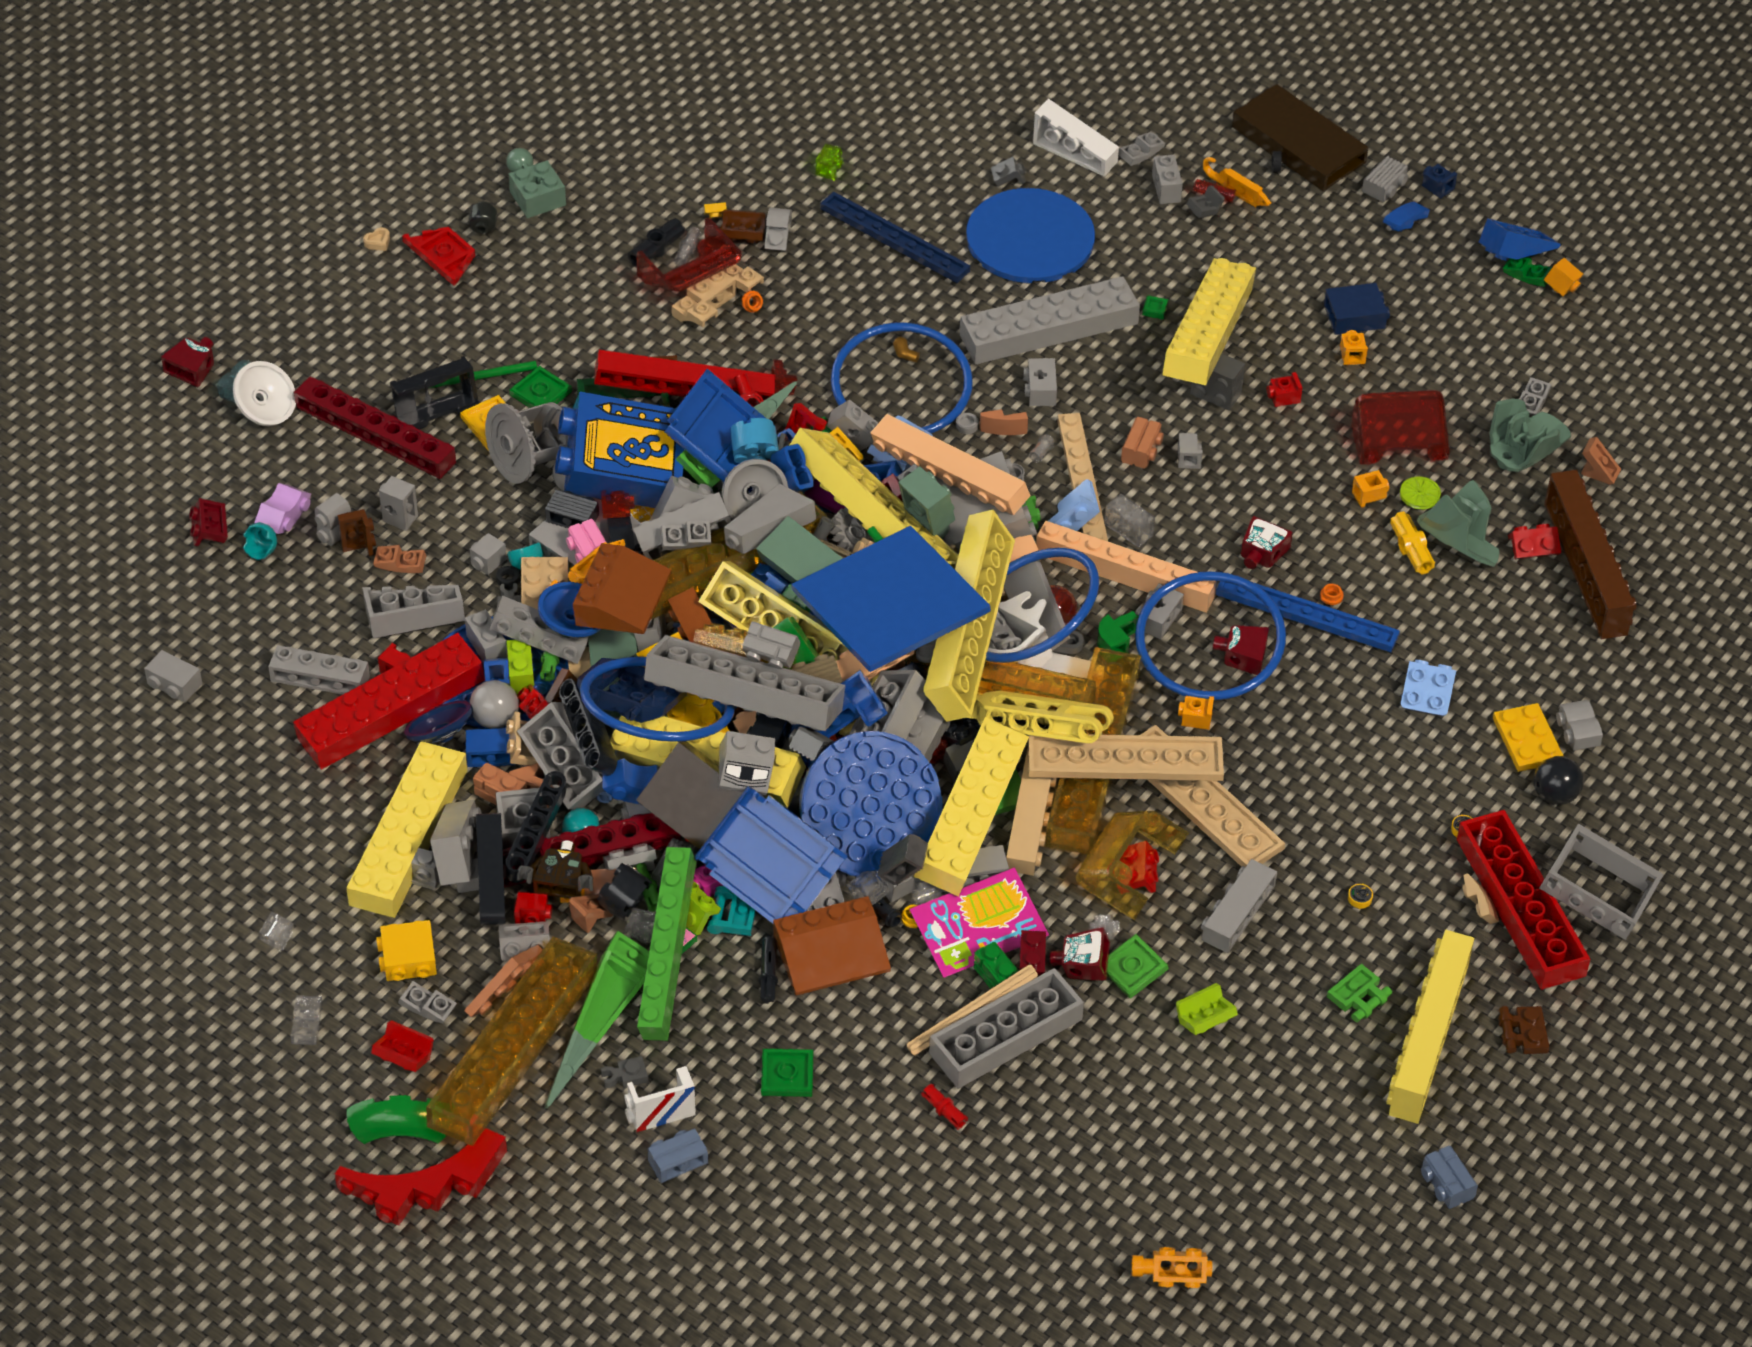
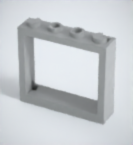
M1577 824L1539 889L1626 940L1664 874L1582 825ZM1577 834H1579V835H1581L1582 837H1584V839L1581 840V839L1577 838V837H1576ZM1571 849L1644 892L1631 916L1626 915L1557 873ZM1650 876L1655 880L1651 882L1647 879V877Z

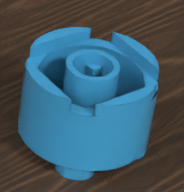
M751 418V423L746 424L742 420L735 423L730 429L733 456L736 463L750 459H764L768 461V459H771L772 454L779 451L776 426L769 419Z

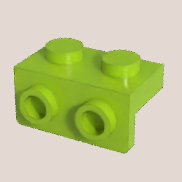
M693 881L686 928L696 935H701L710 915L719 914L721 908L715 903L713 898L707 896L699 888V885Z
M1218 983L1176 1002L1179 1023L1194 1035L1204 1033L1208 1029L1225 1023L1230 1018L1238 1015L1236 1006L1222 996L1221 986Z

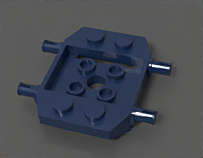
M601 658L586 672H584L580 677H578L577 687L579 691L583 678L591 669L602 663L615 659ZM643 666L624 667L608 671L598 676L590 686L591 698L600 709L616 711L626 717L627 720L630 719V721L634 720L640 723L663 717L687 696V692H678L673 688L656 686L652 682L645 681V667ZM616 678H620L615 684L610 685L607 691L603 690Z

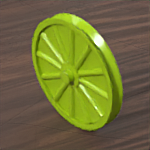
M1411 477L1405 480L1400 488L1402 501L1415 509L1432 508L1440 500L1441 496L1438 484L1426 477Z

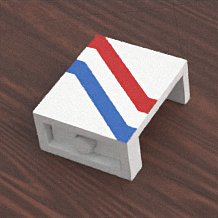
M686 1066L676 1069L677 1087L638 1098L633 1083H627L628 1094L624 1095L627 1106L625 1114L628 1123L634 1124L636 1132L695 1115V1089Z

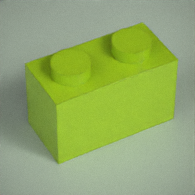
M507 640L510 686L518 694L523 687L527 688L530 684L534 686L531 645L518 640Z

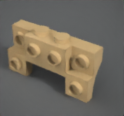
M733 262L722 270L716 267L687 288V295L671 306L672 316L680 322L691 321L704 327L705 322L711 317H718L717 309L736 295V288L745 292L751 291V288L756 284L764 283V277L750 267L742 269Z

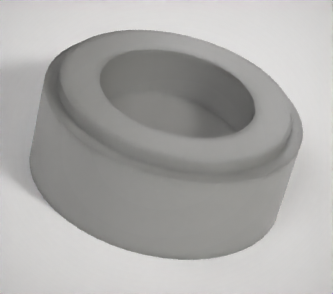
M972 413L960 414L956 419V429L962 434L976 432L978 429L977 416Z

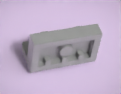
M548 921L499 925L501 960H510L513 956L536 945H539L545 951L540 958L551 956Z

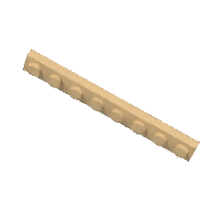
M1080 413L1058 414L1057 422L1072 491L1086 479L1092 481L1100 510L1094 518L1081 527V532L1108 541Z

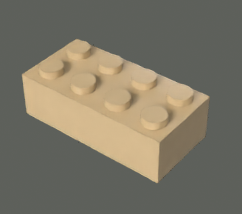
M521 557V603L538 609L540 595L550 586L551 582L557 580L558 583L568 582V557Z

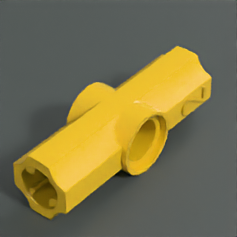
M1404 511L1398 512L1391 518L1390 524L1398 537L1400 552L1402 555L1408 556L1416 572H1419L1421 575L1427 574L1434 568L1435 561L1427 548L1426 536L1423 531L1417 530L1409 514H1406Z

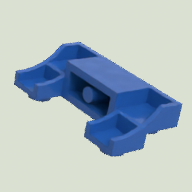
M861 670L841 683L846 685L842 712L826 731L817 732L830 738L860 716L869 727L888 714L880 697L875 693L867 676ZM794 724L788 737H790L794 729L798 730L799 727H811L801 724ZM800 754L804 764L809 768L813 761Z

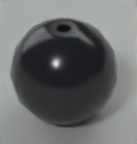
M1553 756L1543 760L1535 770L1534 788L1542 800L1552 805H1565L1574 801L1582 791L1583 773L1573 760L1565 756Z

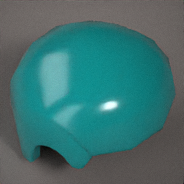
M261 522L254 523L243 534L246 538L243 549L253 559H265L277 547V536L270 525Z
M539 542L508 552L510 564L520 570L521 557L543 556Z
M573 809L563 819L562 833L580 831L588 826H600L599 818L589 809Z

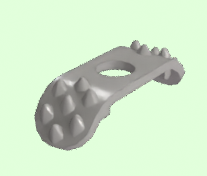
M998 609L991 641L997 650L1015 648L1022 644V640L1015 636L1008 626L1004 614ZM1000 634L1008 635L1006 638H996Z

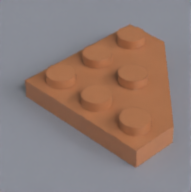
M536 945L513 956L464 1011L470 1017L479 1013L481 1015L485 1014L491 1008L492 1002L496 998L500 997L504 992L508 993L517 984L516 980L529 970L533 971L541 963L540 957L545 951L539 945Z

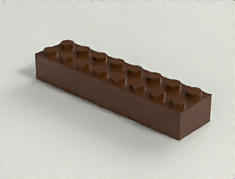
M1577 470L1551 473L1544 505L1553 526L1558 528L1560 543L1601 639L1628 636L1629 628L1633 623V611L1636 610V600L1630 595L1628 581L1621 574V565L1615 560L1614 549L1607 541L1606 530L1601 527L1599 514L1597 511H1594L1592 498L1585 490V481L1583 478H1580Z

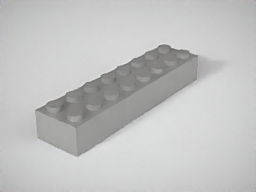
M1124 276L960 316V337L976 365L1136 325L1139 320L1140 305Z
M665 635L647 654L644 676L645 681L652 682L656 686H666L678 692H688L702 699L709 698L719 701L724 705H734L743 708L745 711H755L765 714L770 718L787 720L791 724L805 725L816 731H826L842 712L846 686L790 669H778L770 666L768 663L756 662L743 656Z

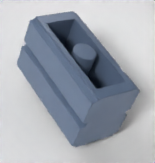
M696 1129L689 1131L681 1130L673 1138L666 1141H655L647 1148L649 1164L653 1171H655L660 1183L708 1163L707 1148L700 1139Z
M1450 1145L1424 1157L1421 1168L1422 1176L1425 1181L1432 1183L1435 1188V1195L1440 1202L1444 1201L1447 1207L1451 1209L1462 1202L1465 1203L1474 1199L1478 1185Z

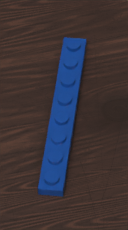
M1220 581L1216 589L1217 596L1270 613L1265 604L1248 590ZM1256 584L1273 599L1284 618L1388 652H1392L1399 637L1400 630Z

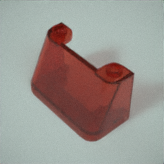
M1430 390L1362 394L1356 398L1351 427L1359 464L1377 463L1382 459L1384 451L1427 449V455L1432 460L1449 459L1450 450L1445 402L1441 392Z

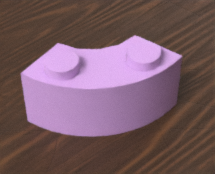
M278 483L272 496L266 502L261 503L254 523L261 522L270 525L277 534L289 532L303 511L306 512L311 502V493L287 484Z

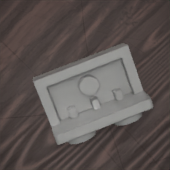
M647 844L633 846L632 850L623 851V849L609 852V855L602 856L604 867L608 870L617 869L623 863L635 867L638 871L636 865L645 863L648 871L655 869L654 859H657L655 849L650 845L647 846Z

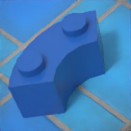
M625 758L617 760V767L613 774L610 776L602 774L603 789L616 800L640 804L636 800L656 774L659 766H638L628 762Z

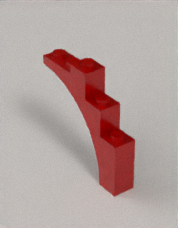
M483 1127L468 1145L452 1157L421 1171L400 1175L361 1173L340 1166L335 1172L336 1186L346 1195H354L368 1205L374 1204L376 1216L383 1222L394 1223L400 1226L415 1202L424 1209L430 1208L438 1212L453 1188L462 1195H470L477 1198L507 1152L506 1137Z

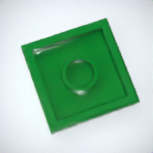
M538 366L509 390V394L531 408L549 402L558 404L572 393V386L541 366Z
M763 1049L761 1096L812 1097L814 1049Z

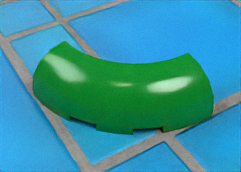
M395 1095L389 1096V1100L375 1102L374 1098L359 1102L348 1107L346 1113L350 1130L363 1144L390 1136H412L427 1139L438 1144L450 1132L455 1121L457 1108L431 1098H427V1101L423 1102L411 1100V1096Z

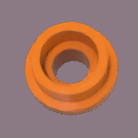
M747 291L742 297V306L747 312H757L763 305V298L757 291ZM750 298L753 299V304H752V305H750V303H749Z
M1327 584L1320 592V598L1325 604L1337 605L1343 600V591L1337 584Z

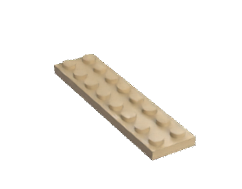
M1157 725L1140 734L1145 736H1168ZM1147 779L1241 867H1246L1251 859L1263 864L1285 849V842L1218 781Z
M1028 735L1029 777L1223 781L1224 778L1222 737L1101 735L1093 743H1081Z

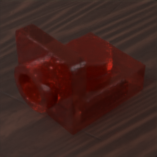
M773 359L770 374H775V393L791 383L797 382V376L787 375V370L783 369L782 360ZM796 386L788 395H794Z

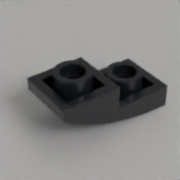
M630 516L608 517L607 526L610 543L624 539L625 547L635 551Z

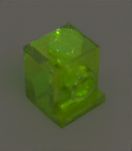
M825 143L816 158L817 176L836 180L837 169L840 170L843 164L841 148Z

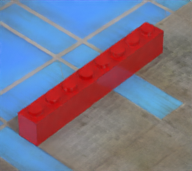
M598 350L595 363L594 384L654 393H668V395L685 397L704 371L708 369L739 396L734 377L743 373L747 374L752 391L758 392L763 400L775 394V374L606 350Z

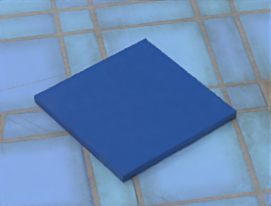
M911 525L791 584L792 591L869 672L991 612L990 605Z

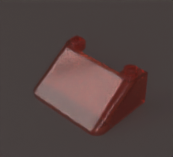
M708 217L705 219V239L701 240L697 245L700 257L663 275L642 251L637 252V276L647 285L679 292L737 264L742 258V253L714 221Z

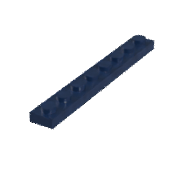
M834 191L820 203L821 210L955 283L960 282L970 272L971 265Z

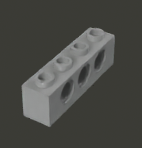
M505 596L501 597L490 625V630L520 642H525L528 645L578 664L585 650L589 637H569L559 634L542 621L538 609Z

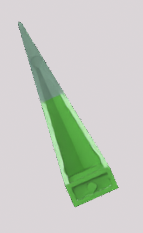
M797 382L791 383L753 408L769 419L796 386ZM686 450L676 458L699 484H706L713 488L721 481Z
M619 931L613 935L604 954L601 956L545 1103V1109L553 1103L590 1052L644 984L649 950Z

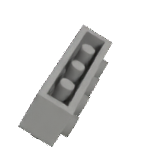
M277 645L268 666L271 682L342 695L367 682L370 678L367 661Z
M1253 859L1249 861L1246 867L1242 866L1237 874V880L1228 885L1225 897L1216 902L1212 915L1205 917L1201 925L1203 930L1202 941L1229 953L1274 889L1277 871Z

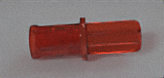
M1196 179L1193 186L1194 191L1205 194L1207 188L1213 185L1223 195L1224 200L1233 203L1236 189L1220 186L1217 182L1213 184Z

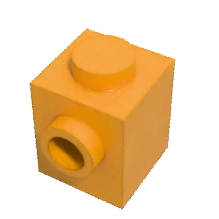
M1563 258L1553 266L1544 281L1555 292L1565 296L1568 292L1574 293L1581 285L1579 280L1584 274L1567 259Z

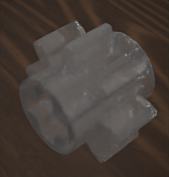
M922 880L916 882L917 889L911 891L915 905H921L942 896L940 888Z
M1113 914L1094 916L1095 922L1089 923V930L1104 927L1109 940L1115 939L1114 933L1120 932L1119 920L1113 921Z

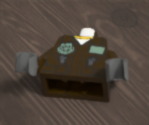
M562 841L559 850L547 849L544 856H540L530 866H520L517 874V880L526 879L528 884H531L533 879L534 893L569 899L581 896L583 888L593 891L594 877L588 864L582 861V854L574 852L575 844L571 841Z

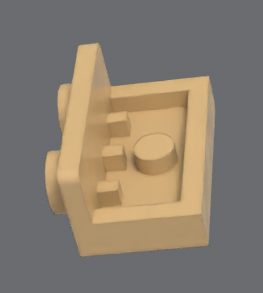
M514 712L512 719L507 721L506 734H509L506 751L510 753L511 764L529 766L536 764L537 761L517 732L528 722L520 720V712Z

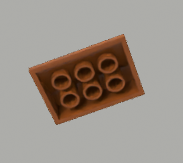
M601 543L573 602L576 626L644 634L670 578L671 569L625 546Z
M868 896L773 920V937L776 939V946L796 996L891 971L877 917Z

